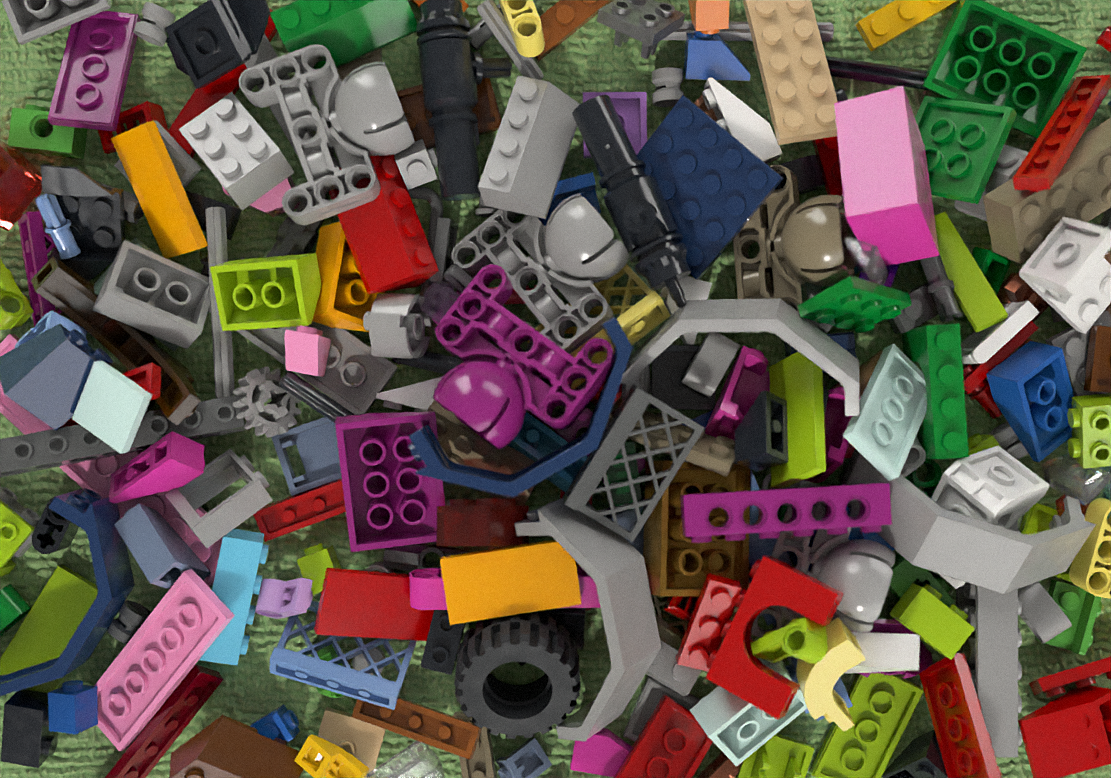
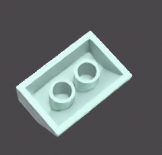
M759 658L767 667L792 680L778 662L773 664ZM718 686L692 707L690 712L707 736L737 767L806 710L807 706L801 690L798 689L786 716L778 720Z

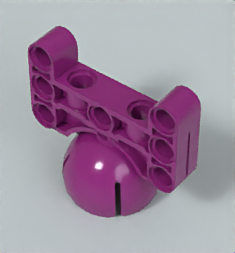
M489 264L477 273L436 327L437 339L451 354L464 363L451 369L441 378L432 398L447 411H452L455 417L472 431L501 450L508 446L518 435L523 426L526 410H530L534 415L556 430L569 428L611 375L616 356L607 340L594 338L589 340L574 358L502 307L511 296L513 286L501 266ZM502 279L501 284L497 288H488L493 280ZM481 305V309L477 314L468 315L472 306ZM461 330L458 339L452 342L448 341V337L453 331ZM486 336L490 340L495 342L499 346V349L487 340H485L484 337ZM533 341V346L529 351L519 352V347L523 342ZM597 352L608 353V357L604 362L600 364L591 362L593 355ZM537 373L540 376H542L544 379L549 381L552 386L550 387L544 381L535 376V374ZM584 378L587 380V384L582 390H571V385L576 379ZM555 406H566V412L562 417H550L551 411Z

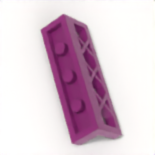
M40 211L26 212L18 218L30 304L34 311L32 314L34 327L48 312L54 311L58 314L62 312L59 308L56 310L55 305L38 294L31 281L48 262L47 254L53 248H56L52 237L43 230V218Z

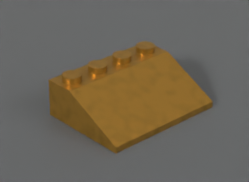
M648 461L645 464V475L651 474ZM653 461L655 473L668 470L673 462ZM690 462L682 463L644 524L643 556L651 595L699 596L708 573L740 581L741 591L748 589L749 533H746L745 540L727 541L725 540V535H712L711 542L692 543L691 537L683 535L680 495L749 491V468L735 464L728 476H724ZM663 477L657 478L658 485ZM652 479L645 481V499L651 498L655 491ZM750 506L746 507L743 512V519L747 524L750 521ZM716 507L710 511L709 522L712 526H719L725 521V512L722 508Z

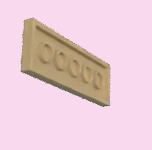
M743 0L778 145L837 136L834 103H838L811 0Z

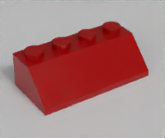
M369 156L380 183V193L375 200L337 214L367 294L418 287L439 272V269L395 161V156ZM360 179L356 184V188L364 189L368 187L371 179ZM339 190L329 191L331 200L338 196Z

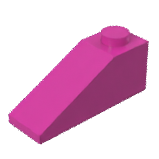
M171 431L111 474L109 502L115 504L183 487L204 472V445Z
M603 728L585 742L573 740L570 770L614 777L632 746L608 728Z

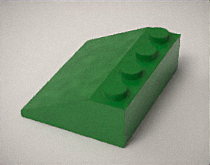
M959 0L942 34L922 87L948 99L1012 107L1017 112L1012 128L1038 139L1052 117L1087 48L983 0Z

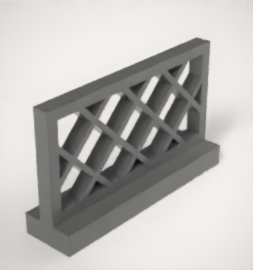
M633 384L605 428L598 449L589 454L563 496L564 504L574 510L578 509L633 542L705 428ZM649 403L661 409L663 423L644 426L642 414ZM666 413L676 418V420L668 421ZM639 420L640 428L633 430ZM684 423L693 429L687 441L673 444L669 426ZM665 428L669 445L650 450L646 432ZM642 433L646 451L626 455L624 442L628 436ZM682 448L676 456L675 449ZM621 449L622 457L615 458ZM670 451L673 462L670 468L655 473L651 455ZM647 456L651 474L632 478L628 461ZM624 462L628 479L608 484L606 471L609 466ZM663 477L658 485L657 478ZM603 478L605 485L598 486L599 482ZM652 479L655 491L651 498L637 501L633 484ZM629 485L633 502L614 506L610 489ZM606 491L610 508L596 511L586 505L593 493ZM646 505L640 514L639 506ZM635 508L637 520L629 531L618 524L615 512ZM612 514L613 521L604 515Z

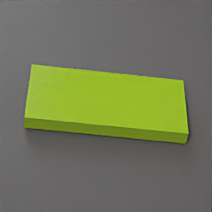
M799 351L769 367L770 393L787 401L788 463L771 467V487L777 489L786 488L826 471L822 368Z
M58 565L1 656L0 675L9 674L60 657L95 601L98 593L97 585L65 565ZM67 675L26 689L48 693L60 688Z
M857 673L848 691V696L853 705L848 709L855 725L843 732L833 722L809 773L816 778H881L924 692L923 688L907 679H903V677L897 674L870 673L869 677H865Z

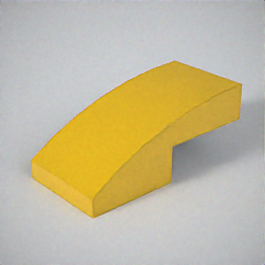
M313 734L308 736L294 760L313 778H365L370 769L344 749Z

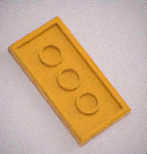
M154 120L112 137L113 145L163 257L168 259L208 246Z
M556 540L440 557L450 625L582 604L576 561Z

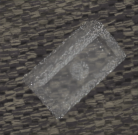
M846 237L844 243L857 269L865 280L884 285L889 273L877 246Z
M1069 453L1042 463L1045 482L1060 493L1079 499L1080 504L1083 506L1089 504L1111 481L1110 473L1098 467L1083 469L1074 458L1070 457Z

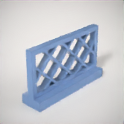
M312 601L307 610L315 612L317 616L319 603ZM299 615L289 617L277 647H274L270 656V673L395 710L417 640H410L407 649L395 654L388 642L392 639L378 638L364 645L360 637H354L359 647L343 654L337 641L348 636L327 635V639L312 645L306 632L315 628L316 621L302 626L298 618ZM296 624L298 629L293 630L294 625ZM300 635L307 648L298 652L285 649L288 640ZM332 644L338 657L330 661L321 660L316 651ZM383 644L390 657L374 663L368 650ZM363 654L369 666L360 671L351 669L347 660ZM404 658L401 665L399 659ZM393 663L399 673L396 682L382 678L378 669Z

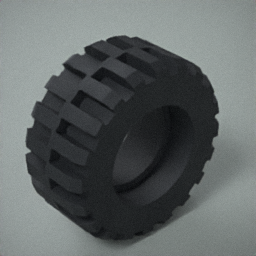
M537 611L491 618L489 620L484 619L476 622L475 629L470 628L464 635V640L460 643L457 652L454 685L457 702L461 704V710L468 718L472 716V722L479 728L486 727L487 732L496 736L499 733L506 734V738L515 739L516 735H524V738H531L537 732L544 734L552 730L553 724L560 725L567 719V714L574 710L576 699L580 696L581 690L579 654L577 653L575 640L570 637L569 631L561 624L557 626L554 618L548 615L544 618L539 616ZM527 662L539 667L545 674L532 683L513 685L498 680L490 672L505 663Z

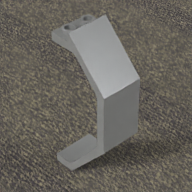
M781 298L687 300V304L684 307L679 308L629 357L620 383L623 384L622 401L633 384L651 394L650 363L684 333L772 332L837 379L845 390V416H859V360L809 320L801 318L800 313Z
M856 448L840 482V485L889 483L892 525H881L882 531L876 533L912 565L1002 594L1065 572L1096 526V524L1085 521L1079 499L1066 496L1063 500L1065 511L1062 516L1054 515L1053 521L1049 523V530L1033 535L1021 534L958 514L937 505L901 474L899 477L888 481ZM854 499V501L856 502V505H857V514H858L860 507H859L858 502Z
M561 498L549 502L539 509L527 512V518L514 524L517 536L548 535L553 537L592 577L597 587L611 657V670L596 699L556 726L559 739L585 742L622 715L660 650L661 642L644 556L623 536L578 509L574 510L564 504V499ZM589 502L586 503L587 506L596 510Z

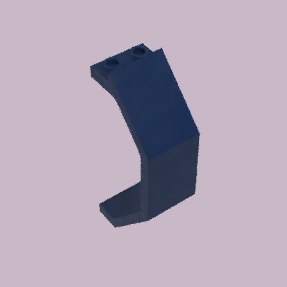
M612 317L601 324L613 344L616 361L611 375L603 385L588 428L581 436L513 474H506L453 462L445 453L428 424L409 436L412 443L408 444L412 455L417 462L423 460L425 464L414 474L514 497L598 449L633 348L617 319Z
M84 488L55 496L49 508L76 524L87 534L98 589L97 597L60 657L9 674L0 675V696L62 678L88 661L107 631L108 626L114 620L120 607L135 586L127 546L114 526L121 519L118 503L109 502V497L101 500L102 497L98 493Z

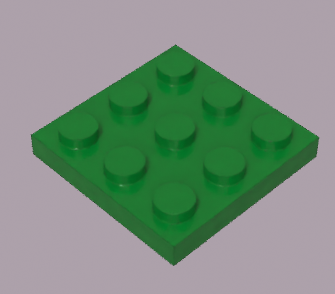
M924 96L915 120L925 145L931 195L979 204L1017 116L1014 108Z

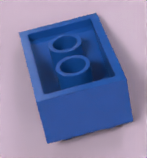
M1029 341L986 373L995 404L1033 461L1039 463L1072 437V428L1068 423L1067 412L1069 408H1072V397H1074L1061 347Z

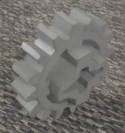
M265 366L259 370L255 369L246 373L247 376L238 380L241 387L233 390V393L239 397V400L234 402L233 406L241 409V412L236 416L237 419L245 418L247 422L244 428L247 430L255 427L256 436L266 434L267 438L288 432L289 427L297 423L294 417L301 414V410L295 407L296 403L301 402V400L280 387L279 384L282 379L280 377V369L270 372L269 367ZM268 399H271V402L267 403V405H264V403L267 402Z

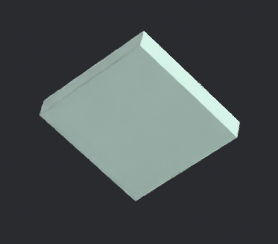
M96 361L92 366L72 419L120 454L126 453L131 448L152 394L104 361Z

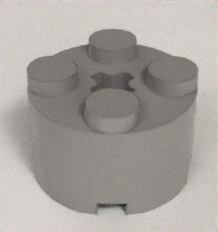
M404 293L377 294L371 311L365 312L363 318L364 329L369 331L371 354L374 357L418 359L425 354L430 337L424 336L425 326H431L430 308L425 297Z

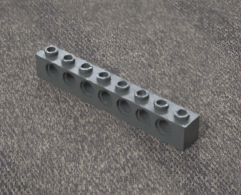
M233 395L201 401L198 403L195 412L190 417L185 418L178 426L167 419L162 409L145 412L129 452L122 454L146 450L171 431L193 441L247 431L244 428L247 420L245 418L237 419L236 417L241 412V409L233 406V403L238 401L239 397ZM80 424L62 427L57 431L52 429L0 439V478L121 454Z

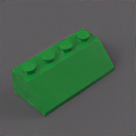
M297 0L270 12L288 53L310 45H323L330 52L337 68L415 33L418 24L408 0ZM320 61L316 63L313 69L324 67L326 62Z

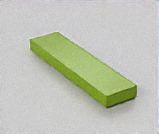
M942 212L934 216L938 248L948 279L954 283V296L973 329L977 333L1004 321L1008 317L1007 312L946 212Z

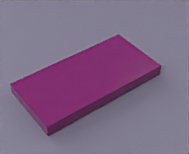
M103 11L71 24L47 118L51 125L116 131L138 37L133 33L136 23L141 21L138 14Z

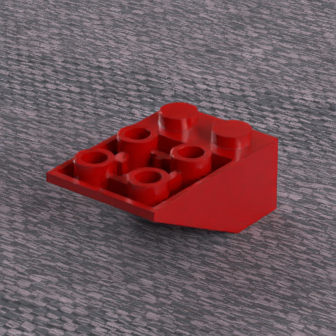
M1091 685L1080 689L1075 688L1018 720L1033 778H1060L1111 764L1110 688Z

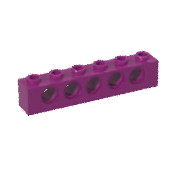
M889 483L680 495L682 531L685 537H691L692 543L711 542L712 535H725V540L734 541L745 540L746 533H759V538L767 539L779 538V531H793V536H813V529H827V534H847V527H861V532H881V525H892ZM855 499L860 507L859 513L855 517L850 518L846 513V505L850 500ZM821 501L826 507V514L822 519L815 520L811 509L816 502ZM787 503L792 508V517L786 522H781L777 517V510L782 504ZM750 505H754L759 511L758 520L753 524H747L743 519V512ZM720 507L725 512V521L719 526H712L709 522V513L712 509Z

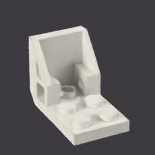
M1063 216L1019 272V276L1076 331L1084 334L1087 333L1111 303V264L1104 258V255L1111 248V229Z
M995 446L969 455V457L957 459L943 473L931 500L946 510L1008 529L1046 494L1050 485L1000 446ZM940 574L955 589L965 584V581Z

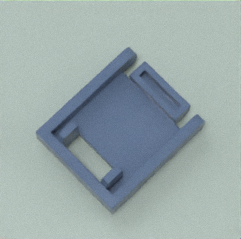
M323 417L291 428L283 434L271 437L291 496L342 478L335 423L328 418ZM297 445L306 472L305 475L295 477L286 451L287 447Z

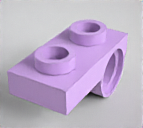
M302 577L289 581L262 579L255 612L274 619L306 613L313 598L311 591L313 580Z

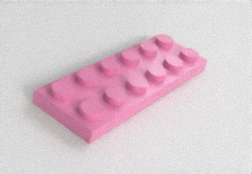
M193 569L186 570L180 575L94 685L97 686V726L119 752L131 745L235 616Z

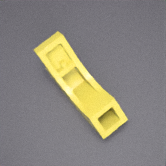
M837 617L829 625H825L828 637L826 639L828 649L825 657L815 664L798 658L796 674L811 716L816 720L823 715L829 723L834 721L844 732L855 724L846 702L833 687L843 673L866 659L856 636Z

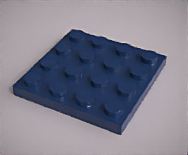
M684 95L637 153L638 159L643 160L646 164L645 174L655 177L679 229L678 233L683 236V240L679 243H684L688 250L686 262L691 271L690 275L696 280L701 279L784 179Z

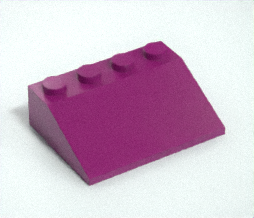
M435 412L366 413L336 417L335 427L351 552L449 540L443 480L414 474L425 464L423 460L417 462L408 444L412 443L409 436L428 424L438 439Z

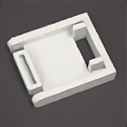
M1029 300L1003 304L1002 306L1008 314L1004 321L977 333L974 330L961 342L962 364L985 363L1028 324L1039 311Z

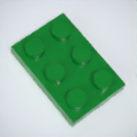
M849 276L799 304L798 310L801 318L816 321V323L833 325L836 328L853 330L856 333H864L872 330L874 324L884 319H892L899 316L901 310L911 306L912 302L907 292Z

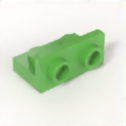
M1051 579L1048 594L1065 613L1072 626L1045 644L1085 656L1087 649L1093 642L1092 629L1095 619L1101 613V597L1095 596L1078 586Z

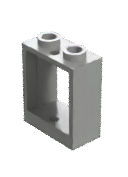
M231 449L206 465L204 472L199 477H196L183 487L172 489L165 494L166 498L206 549L272 501L266 491V488L270 485L259 470L253 473L255 469L246 456L243 455L239 458ZM239 478L247 484L203 517H200L195 511Z

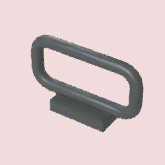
M417 186L409 189L408 192L411 198L427 200L431 205L427 241L439 269V272L421 284L419 296L425 297L429 303L433 295L434 283L451 286L444 279V273L453 265L451 253L456 246L458 224L449 218H443V202L437 192L427 187Z

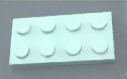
M894 343L884 348L859 400V416L851 417L843 434V437L888 481L899 477L927 407V391L923 372Z

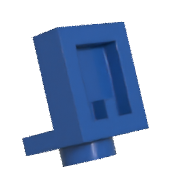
M284 704L250 725L257 729L258 734L272 740L277 737L289 742L300 732L297 716L292 710H287Z

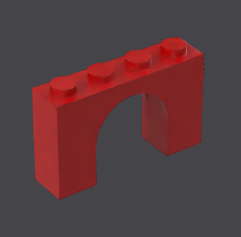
M763 556L762 560H756L750 571L749 577L753 579L748 589H743L736 600L735 607L738 610L734 619H729L722 629L720 636L724 640L719 650L715 649L711 653L706 664L709 671L705 678L779 720L786 716L800 685L770 669L758 657L753 656L750 643L752 642V627L756 618L768 607L779 605L788 607L822 626L829 625L844 593L773 556Z

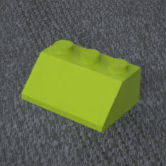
M316 253L231 260L210 267L222 331L311 325L322 286Z

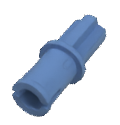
M43 194L37 197L35 202L46 224L44 230L47 234L51 235L60 258L68 259L78 255L81 250L69 227L72 223L69 219L65 218L56 196L53 194Z

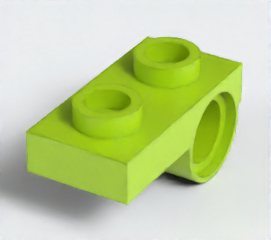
M0 259V330H11L22 326L34 311L31 308L30 301L22 294L14 281L13 274Z
M800 617L791 620L789 625L779 630L764 633L762 638L750 644L753 656L773 664L789 656L815 664L820 662L827 653L828 644L826 639L828 637L825 626L808 618Z

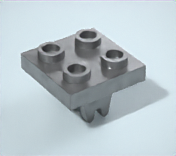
M614 0L599 9L597 22L615 30L614 45L621 47L623 42L627 43L629 37L641 41V57L647 60L650 54H655L659 41L683 26L685 14L675 10V7L669 3H659L654 0Z

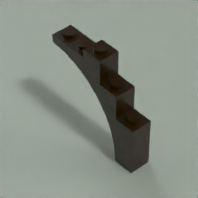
M54 256L31 279L34 289L38 294L83 327L129 371L149 363H154L161 367L160 397L155 399V401L159 404L167 419L178 426L185 418L190 417L195 412L200 399L192 387V383L195 380L188 368L159 348L151 334L93 311L98 297L94 293L93 284Z

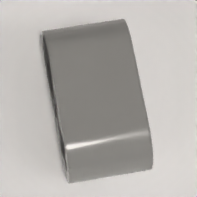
M708 332L687 368L681 383L710 398L733 360L739 344L718 332Z
M1039 581L1018 589V595L1022 602V610L1019 616L1041 643H1046L1072 626L1065 613Z

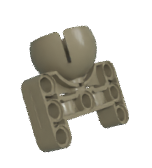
M770 165L779 175L786 174L787 182L783 188L775 189L733 239L738 299L781 298L787 304L795 303L798 309L799 304L808 300L806 282L819 287H831L849 276L855 277V234L846 219V214H840L845 213L843 196L820 195L800 204L799 181L795 173L782 165ZM757 242L760 246V252L757 257L751 259L748 255V249L750 245Z

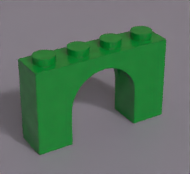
M960 324L922 326L902 333L903 353L912 362H918L926 383V414L916 435L926 453V458L948 459L969 457Z

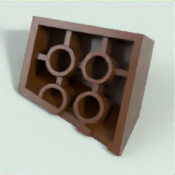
M222 715L171 753L169 778H299L304 769L294 761L300 751L287 746L286 741L277 737L274 740L258 734L257 729Z

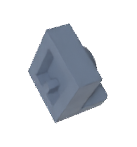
M536 738L528 739L507 757H500L496 760L500 767L498 770L500 778H536L552 765Z

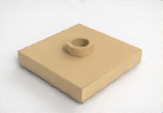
M327 707L324 711L318 737L339 746L370 768L365 778H373L386 729L353 718L350 713Z

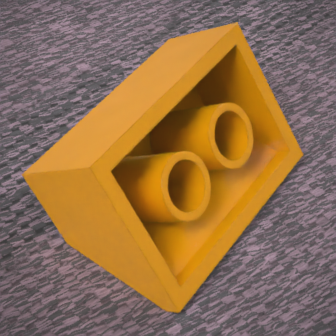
M340 221L320 227L316 255L322 286L312 321L330 328L369 332L364 329L363 318L365 312L371 311L378 293L367 294Z

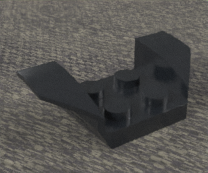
M208 0L165 28L169 35L166 43L177 69L190 76L195 88L199 89L204 88L250 60L251 55L257 54L268 23L270 9L266 0Z
M41 164L43 193L56 196L65 218L69 219L72 223L69 227L81 250L74 257L61 259L56 247L48 257V261L53 256L89 282L114 261L125 240L123 189L100 185L77 167Z

